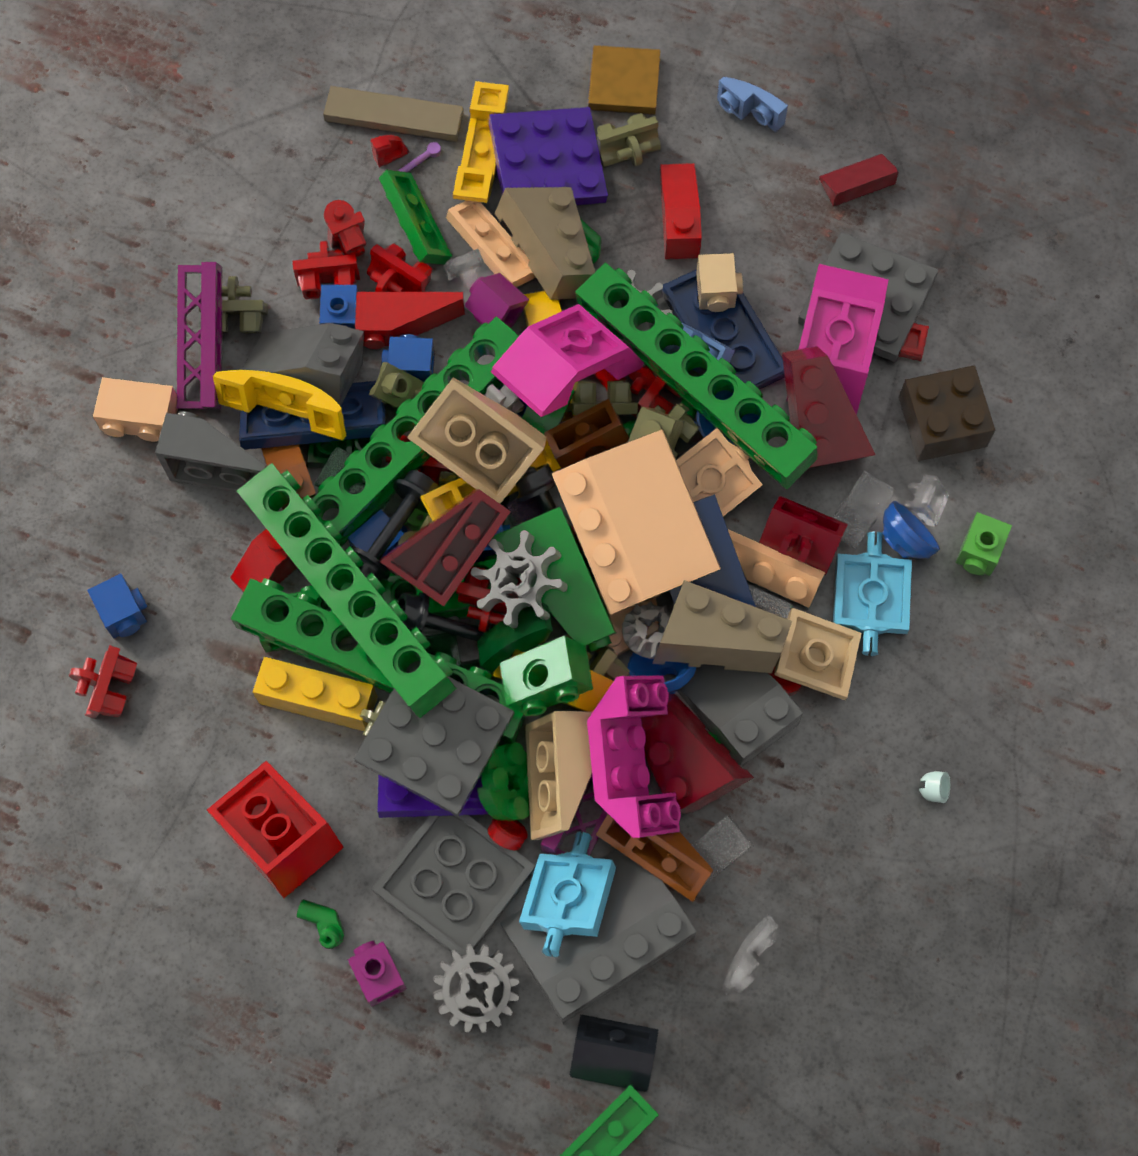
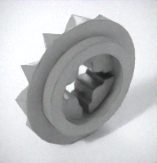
M652 601L643 606L636 604L633 610L626 614L622 625V635L625 643L634 653L649 659L655 658L671 616L667 605L662 607L653 605ZM658 621L659 632H655L653 636L651 635L649 639H646L647 626Z

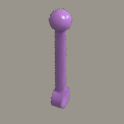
M436 142L430 143L427 146V151L398 171L409 172L429 157H438L441 153L440 145Z

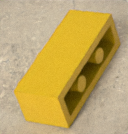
M268 657L263 658L253 689V694L261 705L364 731L368 724L360 718L362 710L367 709L373 712L378 698L372 684Z

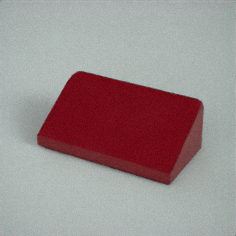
M879 154L821 175L819 180L834 207L896 184L899 172L883 154Z

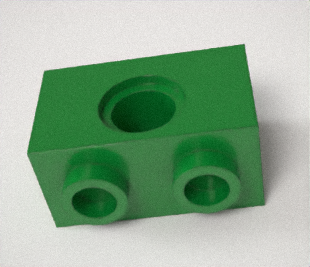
M565 635L500 663L506 706L522 712L526 716L541 715L546 712V708L558 703L575 701L579 698L580 694L593 689L586 646Z

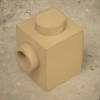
M734 253L698 255L696 274L699 309L721 312L728 308H735L737 294L743 293L742 273H736Z

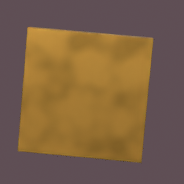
M593 45L588 101L590 110L656 114L660 50Z

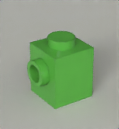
M977 512L969 526L956 563L963 565V568L972 574L991 576L999 562L1012 525Z

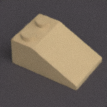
M454 377L407 437L472 487L480 489L499 504L543 451L546 442V436L520 416Z
M554 711L526 725L531 840H540L567 831L571 826L592 774L587 720L593 712Z

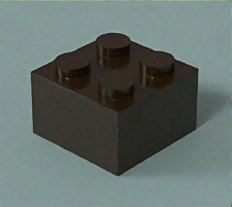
M975 365L905 379L899 395V401L918 462L986 448L995 432V427Z

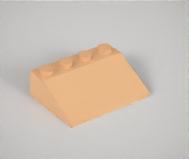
M663 430L594 455L552 473L610 615L682 586L684 580L691 582L721 569Z

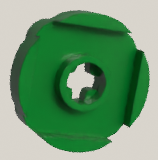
M517 742L497 746L482 773L481 781L483 787L477 788L479 799L488 814L496 820L515 821L525 819L530 815L527 753L523 746Z

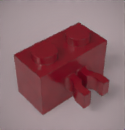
M779 496L771 510L759 543L825 572L824 575H826L848 524Z

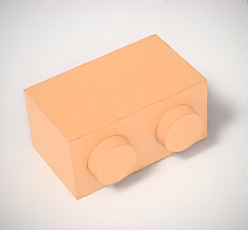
M102 377L93 418L100 430L109 436L123 437L124 434L136 435L146 441L156 442L159 441L166 413L177 414V394L173 386Z

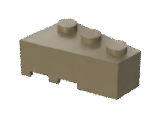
M505 188L494 214L500 222L504 221L513 234L511 240L515 246H521L530 260L528 266L550 300L577 299L575 291L595 273L572 188Z
M684 580L652 664L664 665L665 661L688 663V667H701V664L724 666L726 670L772 673L783 650L792 621Z

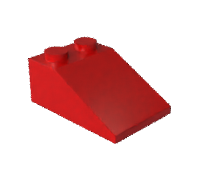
M267 761L207 809L212 818L283 898L287 897L344 848L328 822Z

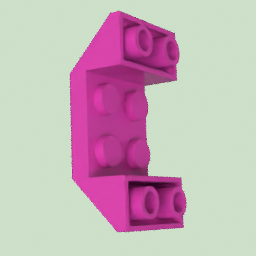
M819 264L799 349L818 346L828 355L857 415L869 372L889 279Z
M577 304L528 326L495 363L491 373L540 417H543L568 404L575 382L602 369H606L619 380L641 369L644 362L623 341L581 305Z
M664 676L616 677L587 720L595 801L633 838L680 832L681 810L676 800V792L649 795L648 792L650 775L645 762L644 745L646 735L642 727L641 718L668 714L667 703L669 694L664 684Z

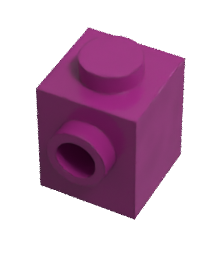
M501 273L478 278L470 287L469 292L471 295L464 306L480 324L486 322L489 324L497 316L510 328L515 325L529 299Z
M374 940L364 943L353 951L355 956L347 959L371 1007L407 989L383 941L378 944Z

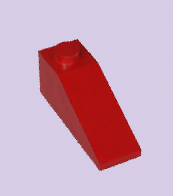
M695 163L660 164L665 259L698 258L701 249L702 232Z
M357 292L355 329L364 331L363 346L369 349H381L389 346L390 337H399L403 334L418 336L465 315L463 292Z

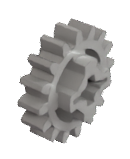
M467 944L466 954L463 956L454 949L451 951L454 961L451 964L446 961H441L440 963L441 968L445 971L444 976L436 975L433 979L436 984L442 986V989L433 992L434 999L445 1001L438 1008L440 1014L451 1012L452 1015L449 1023L452 1026H455L460 1020L464 1021L465 1032H470L473 1024H478L482 1033L486 1032V1022L490 1020L499 1027L501 1022L498 1015L503 1012L511 1016L513 1011L507 1003L509 1000L517 1001L519 999V995L511 990V987L519 984V979L515 976L508 977V973L514 968L513 964L507 962L502 965L500 962L503 953L498 950L493 956H490L488 945L486 944L482 945L479 953H474L472 945ZM483 962L491 965L492 968L490 967L485 971L473 969L470 963ZM457 971L461 977L459 988L450 995V982ZM467 973L477 983L486 982L482 986L486 1002H483L480 996L477 997L474 992L467 994L470 990ZM502 982V994L495 1005L492 1000L493 991ZM467 1005L478 1007L482 1013L470 1014L460 1010V1008L463 1009Z

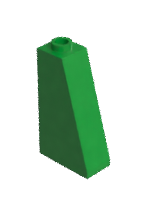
M561 507L493 536L492 539L500 542L506 553L513 552L519 547L520 533L523 530L528 531L535 538L531 546L533 556L544 554L549 547L557 549L561 553V558L548 566L547 577L550 580L561 579L567 584L568 588L565 592L557 589L546 591L542 596L541 602L548 605L550 613L570 637L584 646H589L591 652L612 643L609 636L617 632L565 512Z

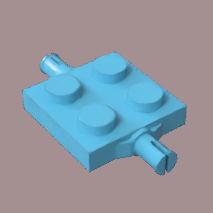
M875 531L867 533V552L858 555L837 554L835 569L833 623L863 633L862 654L868 656L869 652L870 656L878 655V635L883 633L908 634L910 626L912 560L892 558L882 554L883 533L877 532L875 536Z
M581 832L576 833L571 852L559 855L539 853L519 923L524 930L548 933L542 953L549 957H552V955L553 957L559 956L562 939L565 935L598 936L616 866L612 859L593 858L587 855L592 836L586 832L582 834Z

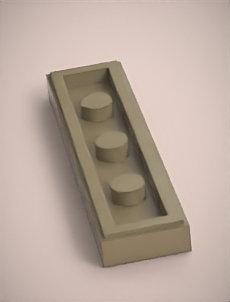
M330 86L323 116L324 121L457 142L464 111L463 106Z

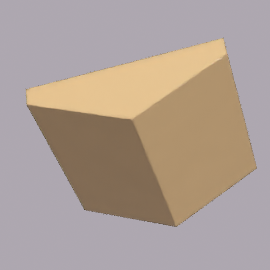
M792 608L787 618L792 621L781 655L775 665L774 675L846 700L862 633Z

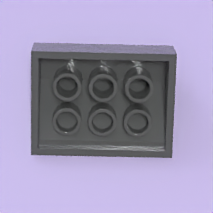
M617 849L601 858L612 859L616 870L597 937L565 935L562 939L559 956L553 957L552 955V957H549L542 953L548 933L524 930L519 923L523 908L500 922V925L562 1024L693 940L697 932L662 880Z

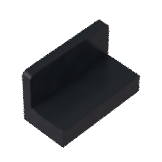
M581 1014L575 1039L570 1076L572 1078L628 1088L631 1085L635 1090L648 1091L659 1029Z

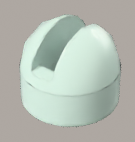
M929 772L920 779L921 782L925 783V788H919V791L926 800L945 803L948 800L950 777L947 772Z

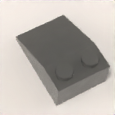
M324 323L262 333L241 370L265 371L302 380L327 393L341 407L363 364L364 331L344 325Z
M179 412V414L166 413L155 454L170 481L237 492L240 487L266 468L264 463L196 414L190 412Z
M701 664V667L696 668L692 679L678 690V693L709 732L717 735L722 744L730 751L729 755L741 768L797 727L803 715V712L786 691L768 673L726 670L724 666Z

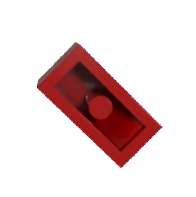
M265 529L252 540L230 579L244 592L250 578L259 582L266 578L280 584L298 567L270 532Z

